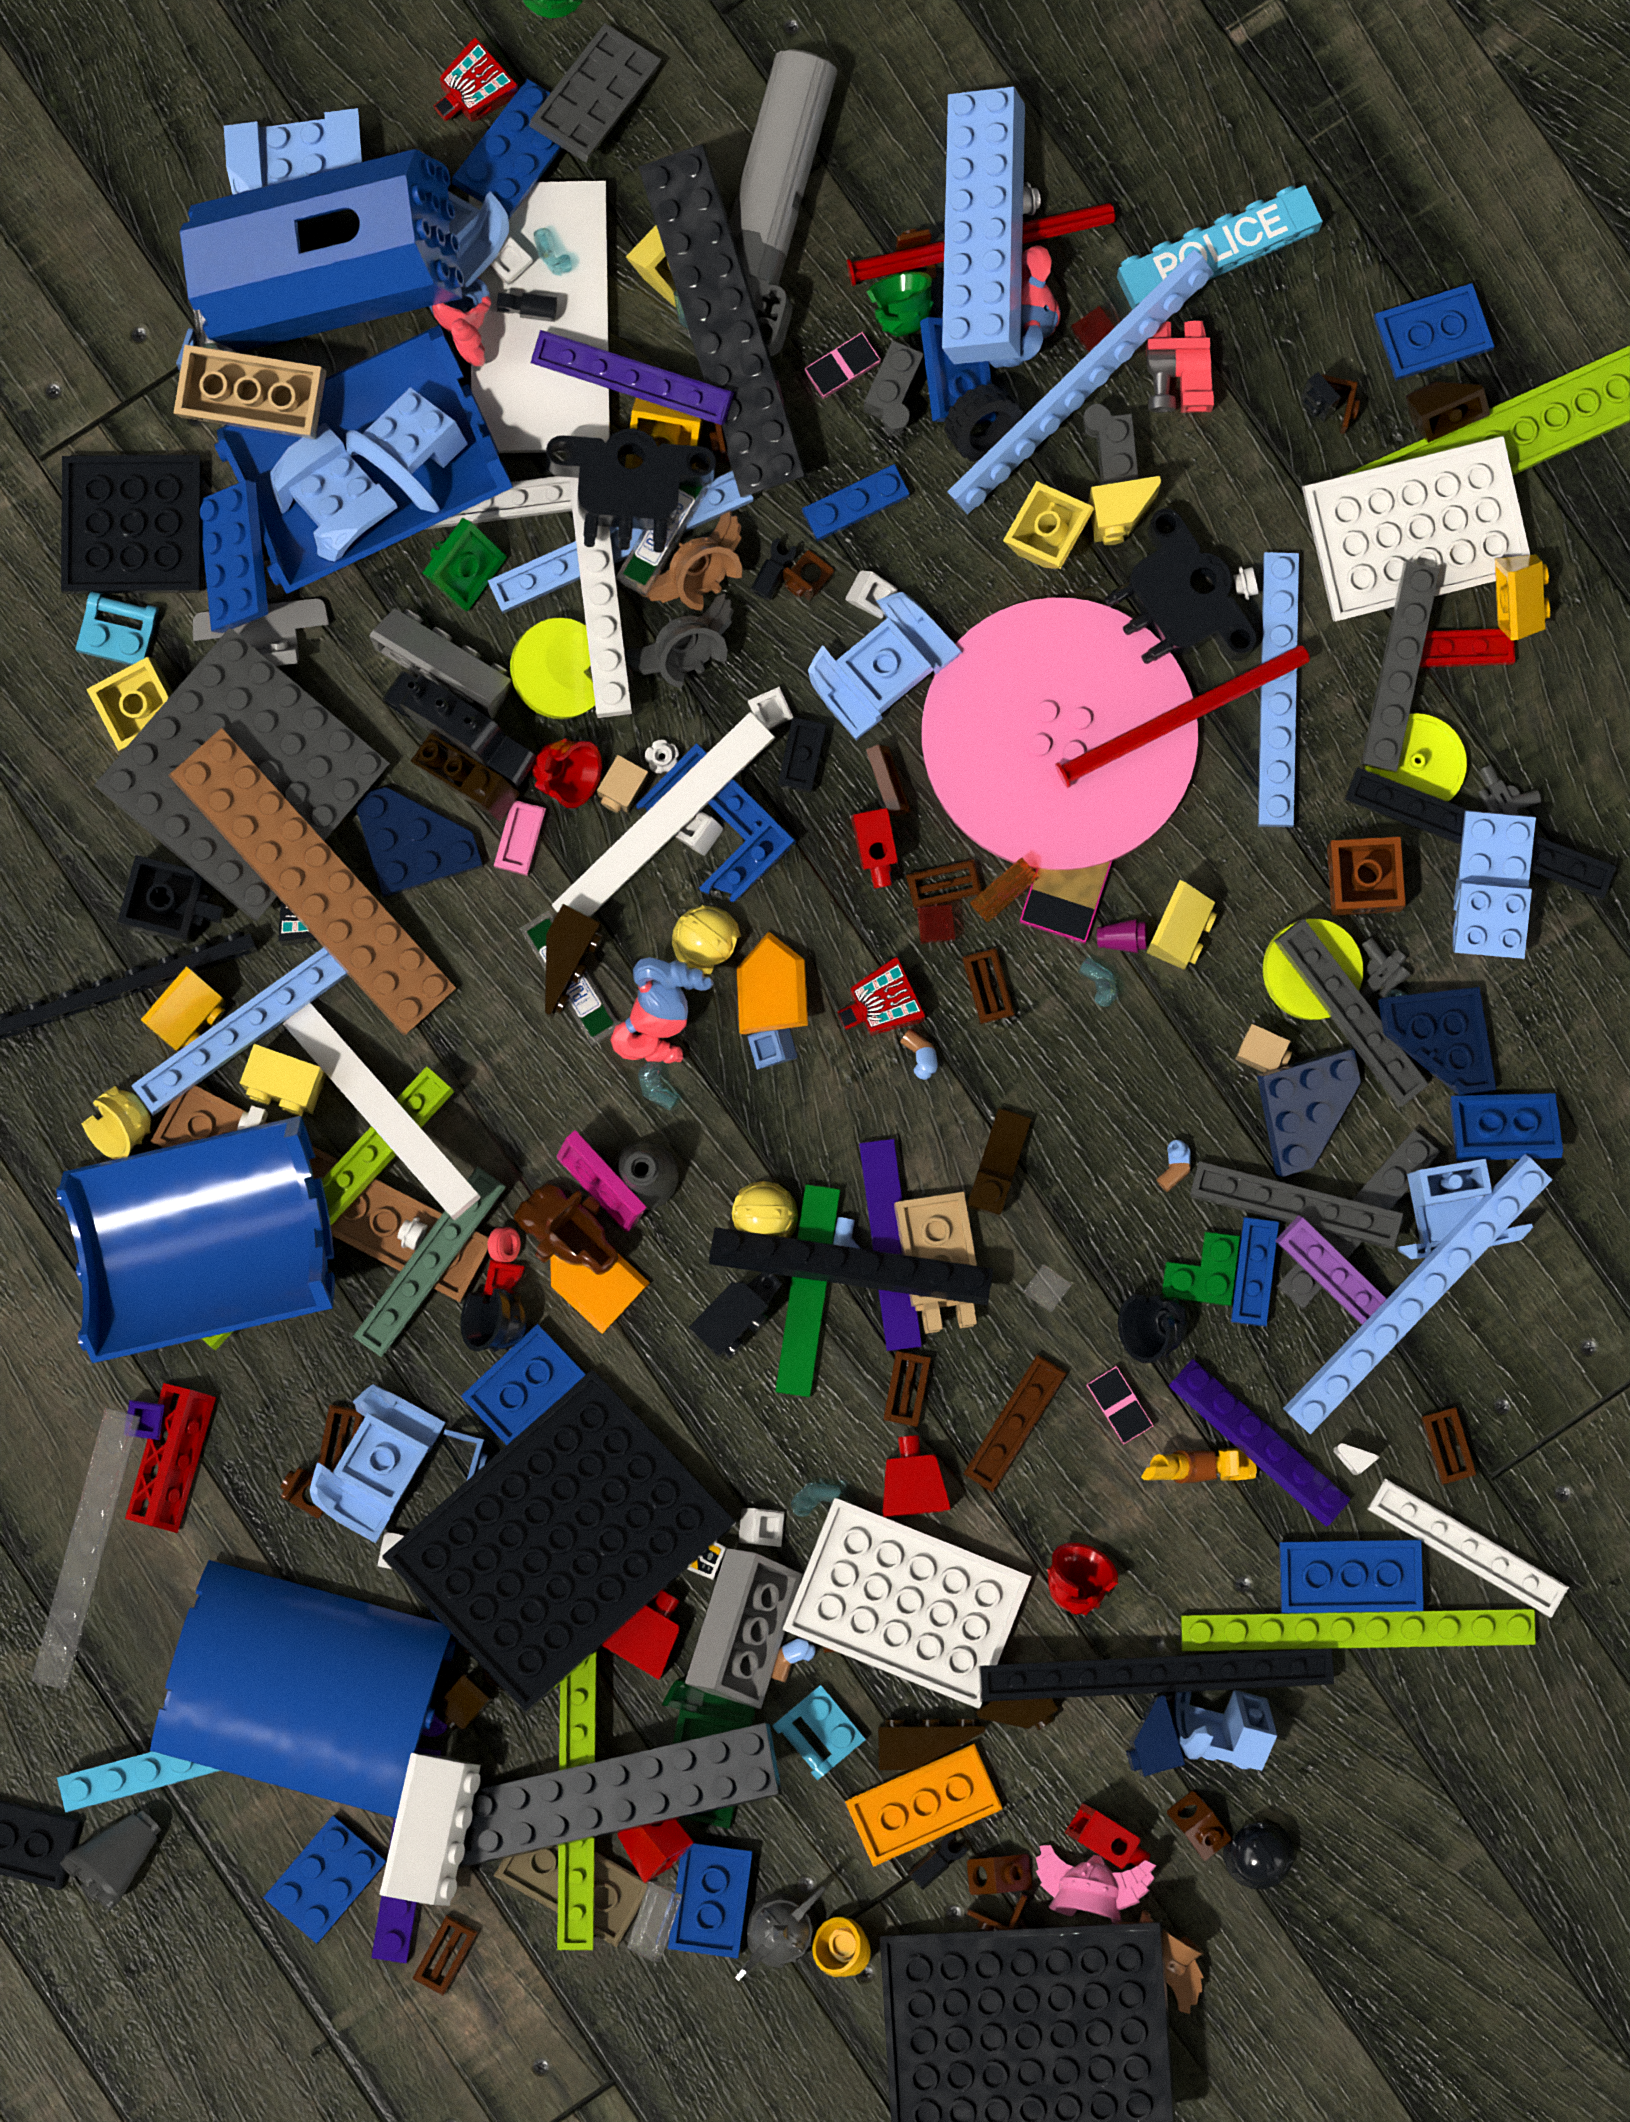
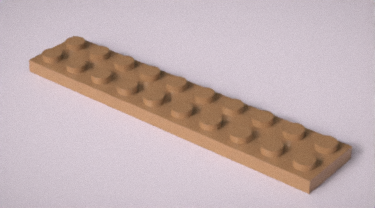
M222 728L168 775L403 1036L456 989Z
M195 1085L170 1104L151 1142L166 1148L237 1131L243 1112L246 1111ZM313 1147L315 1158L309 1159L314 1179L320 1177L323 1179L339 1160ZM373 1179L331 1225V1232L333 1237L401 1271L415 1252L408 1247L406 1249L402 1248V1240L397 1238L406 1219L413 1221L415 1217H419V1222L428 1226L425 1234L426 1237L442 1213ZM474 1231L433 1289L461 1303L488 1253V1237Z

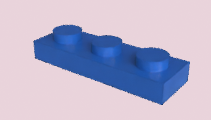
M895 464L802 508V513L818 542L909 498L910 494Z
M1243 1218L1231 1323L1262 1327L1267 1325L1276 1250L1275 1240L1277 1239L1279 1222Z

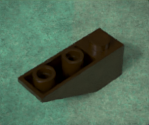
M432 734L428 735L410 761L470 804L499 822L520 795L502 776Z
M562 904L546 934L545 1013L551 1019L556 1012L561 1014L570 999V995L566 994L572 982L579 983L587 968V965L583 962L588 952L595 953L604 936L600 933L602 927L599 922L565 904Z
M921 1719V1727H907L906 1720H885V1727H878V1770H915L984 1733L985 1726H977V1719H956V1726H942V1719Z

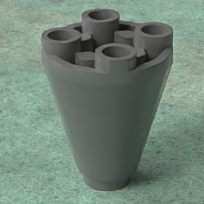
M650 1141L634 1142L623 1147L614 1157L610 1167L647 1207L645 1210H654L664 1205L674 1195L679 1183L678 1166L672 1154L662 1145ZM640 1162L646 1163L649 1167L648 1173L644 1176H640L635 1172V1167Z
M141 1810L136 1816L133 1814L71 1850L60 1862V1865L73 1878L77 1876L83 1882L80 1888L93 1901L97 1899L110 1911L120 1902L157 1840L156 1835L161 1829L150 1816Z

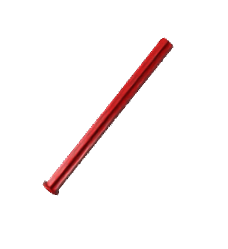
M1107 203L1024 222L1022 244L1115 222L1114 208L1112 204ZM945 241L854 262L847 259L846 264L851 285L853 287L856 286L858 281L944 262Z
M1297 646L1063 765L1059 762L1055 763L1056 770L1065 787L1069 788L1071 787L1070 782L1310 661L1309 654L1304 646Z

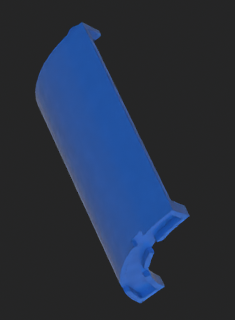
M441 325L433 327L325 378L318 427L326 423L343 442L346 452V433L350 430H355L363 434L410 387L452 418L467 442V445L444 468L429 457L412 474L438 505L440 511L436 513L418 508L408 495L372 462L359 454L351 456L375 485L380 484L395 501L397 508L356 538L347 548L342 558L335 562L317 555V545L313 533L318 526L304 509L293 499L288 511L282 514L272 490L271 470L288 447L302 437L229 425L216 430L218 442L214 446L222 462L229 461L239 483L244 480L256 482L260 533L271 562L267 570L275 586L281 584L286 594L513 488L505 465L500 461L497 454L499 453L469 384L462 386L459 381L464 376Z
M302 1116L63 1172L60 1186L56 1189V1194L60 1206L65 1207L72 1229L79 1260L76 1264V1273L79 1281L82 1283L83 1318L81 1330L78 1332V1341L81 1349L87 1351L92 1363L333 1308L335 1275L333 1272L328 1273V1259L334 1258L330 1218L321 1177L314 1179L309 1159L315 1158V1154Z
M208 1560L196 1589V1594L199 1596L194 1608H189L165 1685V1688L168 1690L164 1706L158 1712L150 1751L397 1818L411 1753H417L423 1728L430 1729L435 1709L431 1708L430 1704L444 1662H451L454 1655L456 1642L451 1641L452 1634L439 1622Z

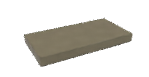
M558 1846L504 1858L494 1876L558 1913ZM596 1851L594 1935L617 1947L653 1884L649 1882L644 1884L641 1877Z

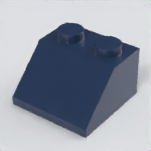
M1165 1695L1153 1697L1129 1741L1132 1749L1126 1750L1131 1771L1138 1770L1139 1776L1143 1777L1185 1765Z

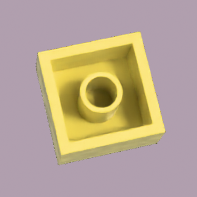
M150 657L144 658L87 689L118 751H124L173 694L155 658Z
M254 1044L240 1084L246 1090V1095L250 1096V1099L265 1105H269L270 1101L273 1100L279 1102V1106L282 1107L283 1111L296 1116H302L303 1112L313 1114L327 1075L319 1066Z

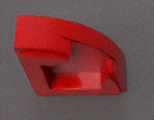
M490 1260L483 1294L491 1296L493 1288L511 1290L520 1281L525 1266Z

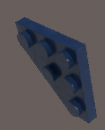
M387 787L365 793L355 804L383 897L483 867L473 832Z
M1479 987L1387 997L1378 1000L1384 1035L1456 1094L1468 1095L1496 1090Z
M1347 1047L1257 1075L1277 1176L1284 1177L1313 1168L1361 1083L1355 1050L1353 1048Z

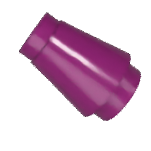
M1133 919L1104 927H1097L1098 948L1139 953V950H1147V923L1138 922V919Z

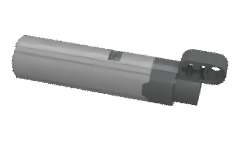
M797 49L780 51L775 55L741 177L738 195L736 196L729 221L763 333L766 331L773 332L771 339L766 342L770 356H774L781 351L792 316L793 307L785 291L779 286L837 76V68L831 61L819 57L817 54ZM769 305H773L772 311L768 307Z

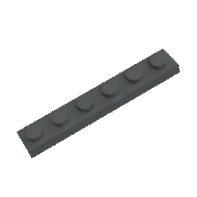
M1409 561L1403 563L1361 765L1390 772H1396L1398 769L1440 572L1439 568Z
M1305 919L1296 922L1274 940L1398 1107L1404 1106L1429 1085L1405 1052L1384 1035L1381 1020Z
M1414 1129L1356 1194L1352 1201L1390 1210L1410 1188L1407 1174L1426 1169L1439 1155L1440 1151ZM1328 1232L1321 1234L1345 1259L1362 1242ZM1298 1263L1291 1268L1276 1286L1301 1309L1322 1288Z
M1200 1161L1190 1192V1197L1289 1223H1292L1299 1215L1316 1230L1394 1250L1403 1220V1213Z

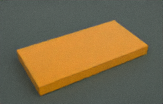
M975 1744L845 1801L873 1867L1003 1809Z

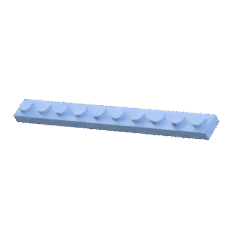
M1194 249L947 491L967 515L975 507L981 505L994 488L1004 482L1024 459L1030 457L1043 440L1053 434L1073 411L1082 406L1085 399L1092 392L1103 385L1123 362L1132 357L1134 351L1141 344L1152 337L1172 314L1181 309L1183 303L1207 283L1214 273L1201 254Z
M1524 1154L1492 1188V1194L1485 1195L1283 1409L1302 1428L1311 1434L1543 1191L1552 1179L1529 1156Z

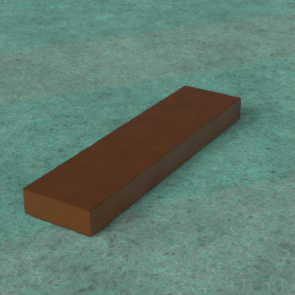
M1036 1355L963 1475L993 1493L1067 1373L1039 1355Z

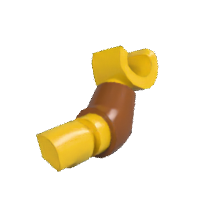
M1238 1448L1219 1449V1456H1215V1451L1178 1450L1171 1455H1155L1150 1462V1467L1145 1469L1141 1478L1144 1480L1172 1479L1176 1483L1183 1484L1217 1479L1216 1474H1220L1221 1481L1250 1480L1256 1477L1257 1467Z

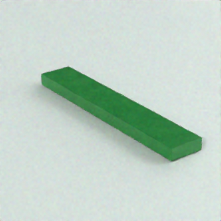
M805 1184L798 1240L832 1244L840 1189ZM792 1277L775 1393L810 1398L827 1284L825 1281Z

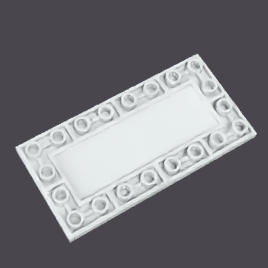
M606 181L537 182L512 217L508 219V235L532 258L533 263L509 285L489 266L478 276L488 287L491 305L484 316L483 324L478 329L482 337L481 343L485 348L486 360L484 365L480 367H475L471 364V390L499 453L546 452L548 442L552 438L562 435L602 438L605 443L610 438L609 388L530 363L540 330L609 351ZM469 195V204L481 210L483 203ZM498 293H508L522 297L523 293L557 297L555 322L520 318L518 313L507 314L497 312Z

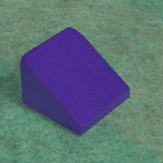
M129 1400L124 1435L160 1440L165 1405Z

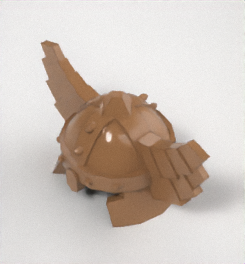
M728 511L720 516V521L711 536L692 539L685 544L679 543L680 548L672 558L670 570L657 577L650 578L646 585L640 584L637 588L642 591L641 595L649 597L651 601H661L662 603L680 597L681 601L689 608L702 611L704 606L702 594H706L711 590L715 594L720 593L722 588L719 583L724 579L725 574L732 578H742V564L738 555L734 553L742 538L740 536L742 526L738 523V517L732 516V512Z
M1142 1910L1139 1923L1154 1921L1150 1918L1151 1914L1146 1910ZM1117 1922V1923H1118V1924H1126V1923H1136V1922ZM1163 1929L1166 1982L1175 1994L1178 2011L1190 2014V2006L1197 2005L1198 1995L1202 1992L1201 1979L1204 1978L1195 1959L1203 1955L1204 1952L1188 1937L1184 1936L1178 1940Z

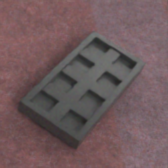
M604 23L531 118L529 126L587 163L660 67L662 59Z

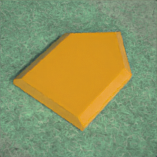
M768 931L737 967L739 1033L741 1035L808 1026L805 960Z
M619 1253L615 1265L603 1275H596L585 1266L567 1264L555 1255L550 1258L551 1287L601 1334L616 1321L650 1284Z

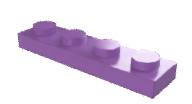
M1298 1215L1275 1240L1361 1325L1385 1302L1386 1298L1303 1217Z

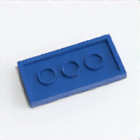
M526 79L452 177V184L482 203L486 195L491 191L506 210L508 219H510L562 150L561 146L529 126L531 118L550 93L529 79Z
M244 480L200 499V521L211 632L224 633L229 628L234 629L268 615L256 482Z
M1421 1540L1279 1542L1281 1613L1423 1611Z

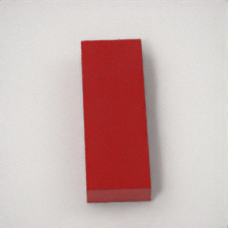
M1501 629L1427 631L1419 668L1514 665V640L1511 641Z

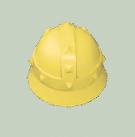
M702 905L690 909L679 918L673 929L672 947L676 958L680 962H686L689 968H698L703 971V974L711 975L714 965L724 962L731 956L737 938L741 937L737 922L727 911L715 906Z
M114 1086L93 1102L99 1108L103 1117L97 1120L92 1115L81 1123L94 1146L105 1156L115 1160L128 1157L136 1144H142V1139L150 1133L151 1116L147 1107L137 1095L129 1091L119 1090Z
M767 1181L750 1183L739 1190V1195L735 1198L732 1208V1219L738 1231L791 1238L796 1230L799 1218L797 1204L789 1191L777 1183Z

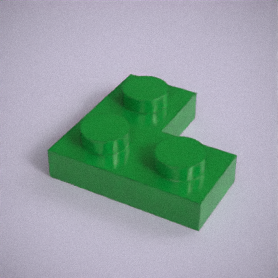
M1204 1232L1200 1266L1165 1262L1161 1293H1165L1167 1297L1172 1299L1177 1298L1183 1301L1230 1307L1232 1304L1240 1236Z

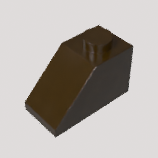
M1434 382L1405 395L1411 421L1428 443L1490 416L1482 385Z
M463 1675L437 1705L442 1711L438 1717L453 1731L457 1727L465 1730L494 1698L469 1675Z
M1052 1699L993 1701L975 1711V1714L981 1719L1026 1729L1035 1726L1037 1731L1055 1720L1052 1713L1057 1711L1058 1708Z

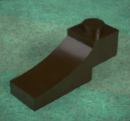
M998 1108L967 1203L968 1208L1000 1218L1031 1118Z

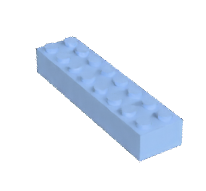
M1015 87L948 94L942 349L953 364L1020 358L1025 104Z

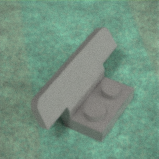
M314 598L268 604V615L243 624L233 630L271 663L279 666L298 663L297 628L329 625V620L324 602ZM209 611L200 612L193 618V641L221 638L224 633L211 632Z

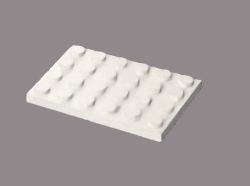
M1504 436L1302 486L1333 621L1394 607L1403 563L1406 561L1440 569L1434 595L1438 596L1496 581L1494 558L1530 555Z
M834 1498L782 1630L980 1709L982 1702H980L978 1666L998 1664L1031 1576Z

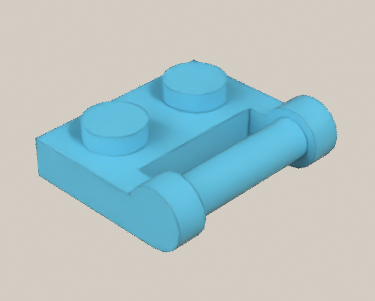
M90 592L75 650L78 653L133 665L148 655L159 608L147 605L145 608L104 598L102 593ZM99 610L143 621L142 628L137 630L97 620Z
M821 1685L772 1725L778 1734L783 1733L812 1768L813 1771L810 1773L817 1781L866 1740ZM798 1717H802L831 1752V1755L823 1761L792 1723Z

